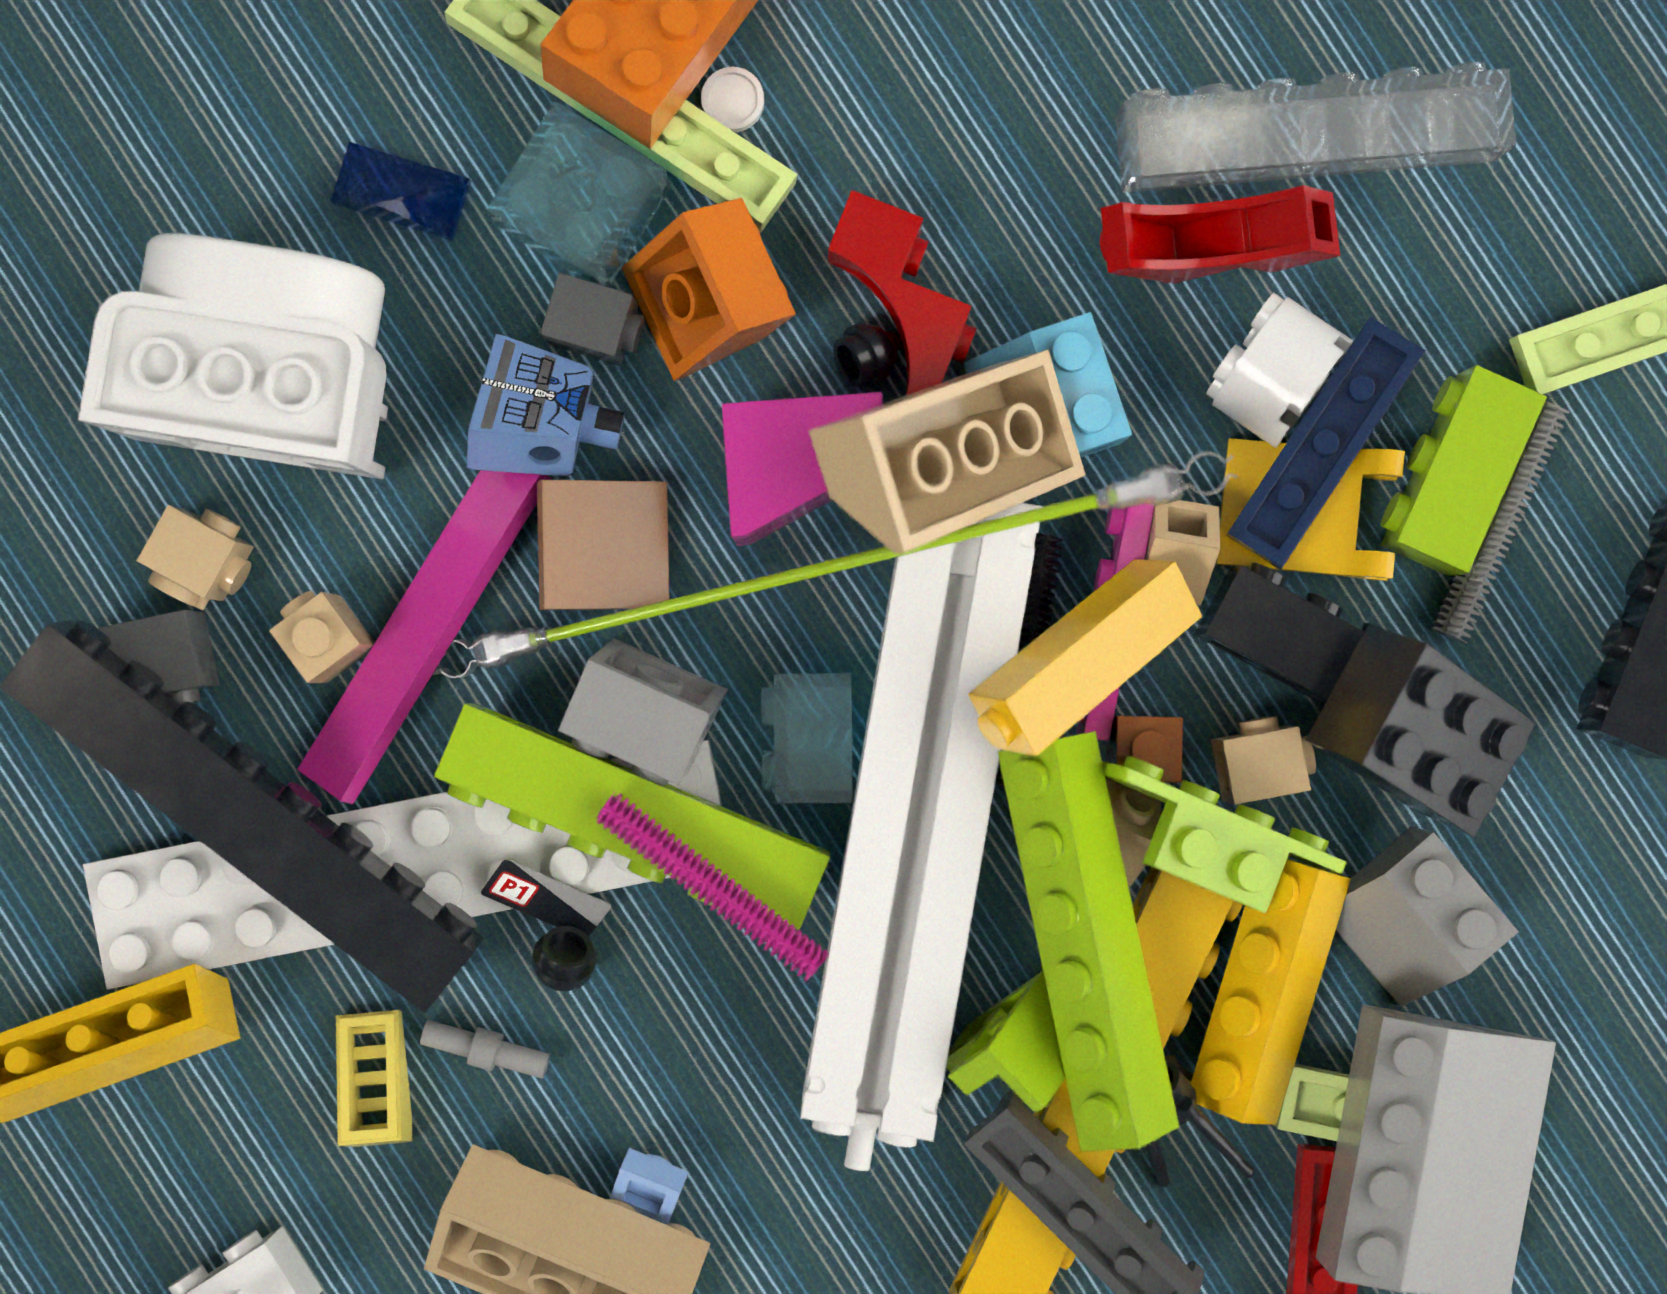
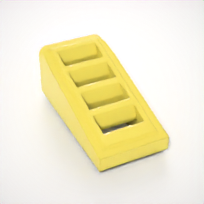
M392 1010L337 1015L338 1146L360 1147L412 1142V1112L402 1011ZM385 1032L386 1044L356 1047L355 1035ZM386 1058V1070L358 1073L357 1061ZM386 1085L387 1097L360 1099L359 1087ZM387 1111V1123L363 1125L362 1113Z

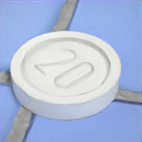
M726 67L714 72L706 80L701 93V103L706 114L733 132H741L752 127L760 118L764 108V94L760 82L751 72L739 67Z

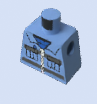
M496 334L468 429L467 468L485 471L567 476L573 473L580 442L618 449L625 412L590 405L594 372L588 366L510 337Z

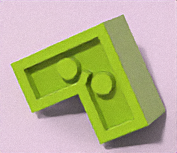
M1043 971L968 1023L949 1049L946 1068L951 1073L948 1077L966 1096L999 1075L1034 1112H1038L1049 1104L1064 1081L1065 1073Z

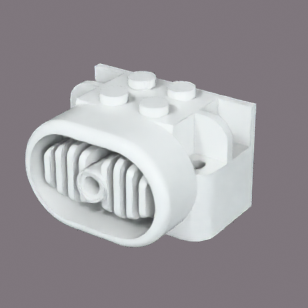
M166 233L154 236L148 241L146 246L139 292L117 293L109 297L99 308L94 324L78 420L138 441L384 480L386 467L373 461L379 421H386L388 407L382 403L386 383V364L382 355L376 350L385 294L384 284L378 276L366 269L316 254L193 234Z

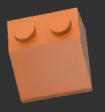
M743 198L682 212L621 267L674 381L685 378L764 339L796 315L788 298L787 290L775 270L761 239L759 229L753 222Z

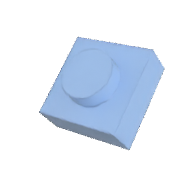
M629 1148L609 1199L623 1201L629 1204L637 1213L668 1224L689 1172L673 1166L663 1157L653 1154L646 1155Z

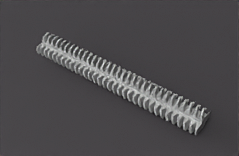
M1545 401L1469 573L1460 574L1453 578L1454 583L1450 585L1451 590L1447 592V598L1443 601L1445 605L1440 607L1442 612L1437 614L1438 619L1434 621L1435 626L1431 630L1464 644L1468 643L1461 639V636L1471 637L1464 629L1474 630L1467 622L1477 623V620L1470 616L1471 614L1480 616V613L1475 611L1474 607L1481 609L1484 607L1477 603V600H1487L1480 593L1490 594L1483 586L1493 587V584L1486 581V579L1496 580L1497 577L1490 574V571L1499 573L1500 570L1495 568L1493 564H1503L1496 557H1506L1499 550L1509 551V548L1502 543L1512 544L1513 542L1505 536L1506 534L1516 535L1509 530V527L1519 528L1512 523L1513 520L1522 521V519L1515 516L1516 513L1525 515V512L1518 507L1528 508L1529 506L1521 500L1522 498L1532 499L1525 494V491L1535 492L1528 487L1529 484L1538 485V483L1531 480L1532 477L1541 478L1534 471L1544 472V469L1537 464L1538 462L1548 463L1540 457L1541 455L1551 456V454L1544 451V448L1554 449L1547 442H1557L1550 435H1560V432L1553 428L1554 426L1563 428V425L1556 421L1557 419L1566 421L1567 418L1560 415V412L1569 414L1570 411L1561 408L1560 405Z

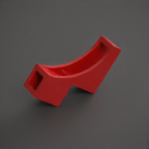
M1305 185L1257 196L1217 202L1182 205H1143L1120 202L1100 208L1103 228L1100 234V249L1107 262V271L1110 274L1175 284L1240 267L1272 273L1340 256L1333 193Z
M851 190L828 248V263L858 279L878 298L889 313L897 328L906 358L907 396L942 383L951 360L964 363L977 330L976 327L966 324L972 306L903 279L904 274L916 277L929 241L919 237L923 223L922 217Z

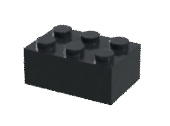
M1368 624L1308 734L1306 741L1416 812L1475 837L1483 820L1493 809L1496 796L1516 759L1523 753L1527 739L1536 723L1428 644Z

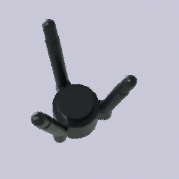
M1167 1055L1165 1062L1179 1126L1190 1121L1244 1177L1251 1178L1254 1175V1168L1197 1107L1196 1090L1191 1084L1193 1073L1184 1068L1174 1055ZM1156 1139L1145 1145L1158 1185L1160 1187H1167L1170 1184V1179L1159 1141Z

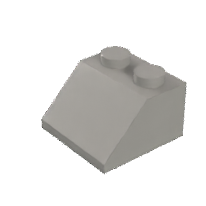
M613 638L588 659L558 731L573 737L572 744L586 754L598 758H607L611 754L633 764L631 768L633 773L660 785H666L668 781L680 785L690 770L728 689Z
M1410 827L1351 878L1335 930L1399 1006L1406 1005L1469 975L1518 933V930L1434 832Z

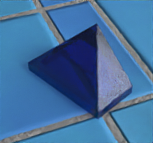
M349 142L331 202L337 206L453 241L471 180L461 175Z

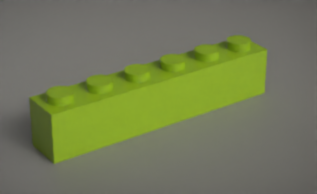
M477 703L464 704L434 775L435 778L450 784L447 794L455 799L481 808L484 807L486 799L509 808L510 811L507 819L519 826L543 833L546 824L570 834L567 841L569 846L598 858H603L607 849L630 859L627 867L629 871L648 880L663 883L666 877L664 874L665 867L658 870V863L652 865L650 864L651 858L644 859L645 852L637 854L638 848L631 849V843L624 844V838H617L618 833L611 834V828L604 829V823H597L598 818L596 817L613 793L614 797L621 793L622 798L620 802L628 798L627 807L633 803L635 804L633 812L641 808L642 813L640 817L646 813L649 814L647 822L654 818L655 824L653 827L662 824L660 832L667 828V837L674 833V842L678 839L682 840L680 847L687 843L689 847L687 852L695 849L694 857L698 854L702 855L700 862L708 859V866L711 864L715 865L714 872L721 869V877L727 874L729 877L728 881L731 879L735 880L734 887L741 884V891L747 889L748 896L754 894L755 901L760 899L762 902L761 906L767 904L768 911L774 909L775 916L780 914L781 921L787 919L788 926L793 924L797 930L803 924L830 859V851L668 783L660 785L633 773L630 767L608 758H598L586 754L568 741ZM692 887L689 888L687 894H688L689 896H691L692 898L698 900V899H697V896H698L699 892H697L696 894L691 895L690 893H691ZM704 897L703 899H700V900H698V901H701V902L704 903V900H705L706 897Z
M1096 731L1058 738L1037 756L1007 750L997 751L1081 1151L1139 1149L1178 1128L1179 1123Z

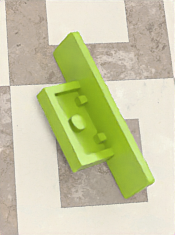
M1126 756L1123 766L1102 761L1105 778L1166 803L1142 862L1146 865L1263 913L1267 912L1288 856L1317 868L1338 874L1343 873L1347 862L1325 853L1329 841L1296 828H1291L1289 836L1278 833L1271 829L1275 820L1274 817L1238 804L1235 812L1232 813L1216 806L1220 794L1189 781L1183 780L1179 789L1160 782L1164 770L1140 759Z

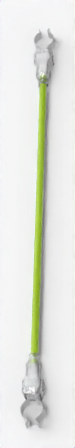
M1202 452L1191 458L1186 466V470H1178L1176 465L1171 464L1149 467L1138 476L1115 481L1106 488L1096 490V494L968 525L905 553L894 554L888 547L883 546L549 629L548 627L536 629L529 627L512 632L495 630L479 635L473 640V644L462 639L453 640L451 644L458 642L466 649H474L476 660L470 661L467 670L461 675L452 673L448 668L437 669L433 675L442 673L450 678L466 677L474 672L477 665L489 669L509 665L515 658L537 653L541 648L552 645L553 641L1098 507L1100 510L1108 508L1125 509L1142 504L1160 506L1175 502L1184 496L1183 490L1191 487L1200 494H1215L1225 487L1229 477L1238 478V476L1228 474L1223 484L1217 490L1200 492L1189 484L1182 487L1179 473H1187L1193 461L1203 455L1216 456L1224 463H1228L1233 456L1231 455L1228 459L1223 460L1215 453Z

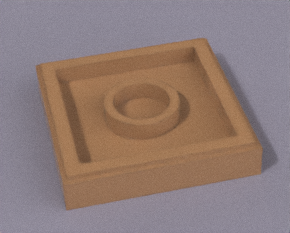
M540 480L537 482L539 610H623L669 600L667 482Z

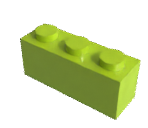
M1478 365L1457 374L1455 378L1449 376L1439 389L1433 403L1432 410L1439 413L1430 435L1423 434L1418 439L1408 458L1407 469L1413 471L1407 487L1404 493L1397 492L1385 509L1381 526L1386 528L1387 531L1380 546L1447 576L1469 573L1547 396Z

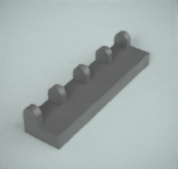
M1012 1089L1003 1096L995 1111L970 1130L964 1145L1115 1294L1200 1293L1205 1271L1195 1261L1185 1264L1160 1240L1162 1228L1153 1219L1143 1223L1113 1194L1116 1183L1106 1173L1097 1178L1066 1147L1069 1137L1059 1127L1050 1132L1023 1105L1024 1101Z

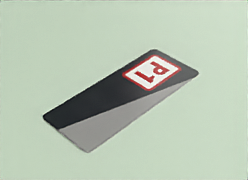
M508 859L501 862L481 890V894L485 897L553 926L575 927L587 934L588 937L611 909L610 903Z

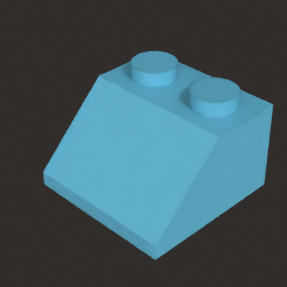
M1091 312L1031 331L963 363L965 374L993 364L1049 350L1080 458L1120 445L1132 435Z

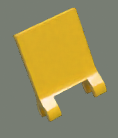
M1228 439L1226 459L1231 455L1233 458L1225 465L1224 480L1228 474L1236 475L1238 478L1229 477L1227 484L1223 488L1220 517V551L1216 560L1217 565L1250 567L1252 562H1255L1272 570H1280L1230 539L1226 534L1286 443H1280L1277 448H1274L1266 441ZM1361 449L1281 570L1378 581L1393 579L1395 553L1356 550L1362 477L1374 480L1397 481V477H1403L1405 451Z

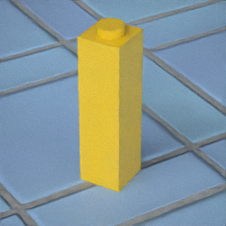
M1132 560L968 693L979 714L977 723L984 737L998 749L1037 756L1198 621L1202 614L1176 562Z

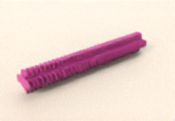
M613 793L596 817L598 818V824L604 823V829L611 828V834L618 833L617 838H624V844L631 843V849L638 848L637 854L645 852L644 859L651 858L650 864L652 865L658 863V870L665 867V875L672 872L670 879L678 878V885L686 881L684 885L685 890L692 887L691 895L699 892L698 900L706 897L704 905L713 902L710 909L715 910L719 907L718 915L726 912L724 916L725 921L733 917L730 924L733 926L739 922L737 927L739 931L746 927L745 936L753 932L750 940L753 941L759 937L758 946L766 942L764 950L767 951L772 947L771 956L779 952L777 960L780 961L785 957V966L792 962V972L799 967L797 975L800 976L806 973L804 981H807L817 971L829 955L826 949L822 951L820 944L815 946L814 940H809L806 934L802 936L800 929L795 931V925L791 924L788 926L787 919L781 921V915L775 916L774 909L768 911L767 904L761 906V900L755 901L754 894L748 896L747 889L741 891V884L734 887L735 880L731 879L728 881L729 877L727 874L721 877V869L714 872L715 865L711 864L708 866V859L700 862L702 855L698 854L694 857L695 849L687 852L689 848L687 843L680 847L682 840L678 839L674 842V833L667 837V828L660 832L662 824L653 827L655 819L653 818L647 822L649 816L647 813L640 817L642 813L641 808L633 812L635 804L633 803L627 807L628 798L620 802L622 794L620 793L614 797Z

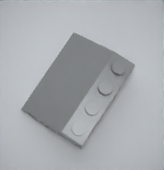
M1362 1004L1316 1253V1259L1334 1280L1399 1293L1511 1294L1556 1042Z

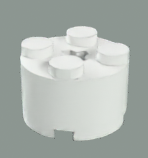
M1273 293L1251 323L1253 328L1243 342V345L1247 347L1246 351L1236 344L1233 346L1214 373L1213 377L1215 380L1206 394L1214 399L1212 403L1214 407L1274 448H1277L1283 437H1286L1327 381L1330 370L1335 363L1338 364L1353 340L1289 297L1284 300Z

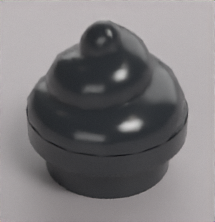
M864 323L852 325L844 331L843 337L837 339L834 343L833 351L837 367L849 384L853 386L862 384L875 386L889 377L892 365L897 359V349L900 347L901 340L893 332L884 331L876 325Z
M559 926L548 931L536 942L531 961L538 979L546 987L556 991L568 992L581 988L590 980L597 958L592 941L587 934L575 927Z

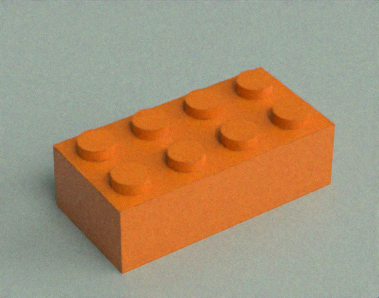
M573 0L540 44L543 80L651 149L758 0Z

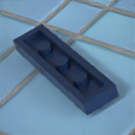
M1369 317L1226 536L1281 570L1426 350Z

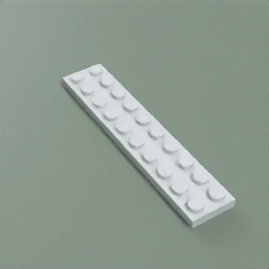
M705 740L680 785L668 781V784L722 806L710 741ZM620 758L611 759L615 762L632 768L633 764L628 763ZM447 792L326 816L338 826L344 822L359 829L372 841L373 848L371 851L390 866L393 863H400L406 866L425 883L423 891L442 906L447 902L458 906L471 917L513 909L481 894L483 887L505 859L587 894L651 882V880L643 878L627 869L630 859L607 849L603 858L581 852L567 844L570 836L569 833L547 824L543 833L519 826L507 819L510 811L509 808L486 799L484 807L481 808L451 797ZM200 841L83 864L106 989L138 984L194 963L206 969H213L334 945V943Z

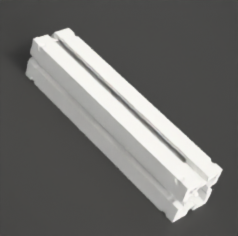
M1020 503L973 524L1041 508L1042 506ZM1040 522L895 557L827 948L829 955L824 965L801 1106V1118L813 1120V1129L832 1135H849L844 1166L853 1170H870L877 1128H879L877 1139L895 1146L914 1147L916 1146L917 1139L933 1141L938 1101L941 1098L999 761L997 751L1001 750L993 746L980 731L977 723L979 714L968 693L1017 654L1035 553L1034 543Z

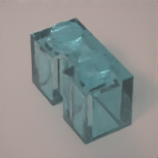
M851 673L774 674V687H762L761 693L762 726L774 725V751H762L763 789H775V804L853 803Z

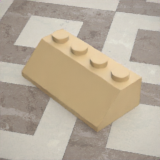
M1049 350L993 364L809 430L829 497L894 554L908 552L1085 476Z
M472 1144L440 1210L424 1269L482 1294H692L711 1243L695 1237L693 1232L684 1226L674 1223L664 1224L637 1213L629 1204L623 1201L604 1199L584 1191L564 1176L557 1174L546 1175L524 1166L512 1155L504 1151H488Z

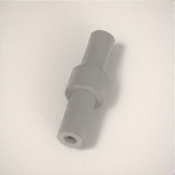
M427 1020L420 1039V1045L467 1057V1065L493 1071L495 1066H499L541 1079L545 1076L551 1055L503 1041L504 1034L480 1027L474 1033L431 1020Z

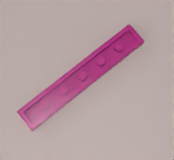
M479 471L297 770L339 801L354 804L536 506L537 482L540 480H551V477L540 474Z

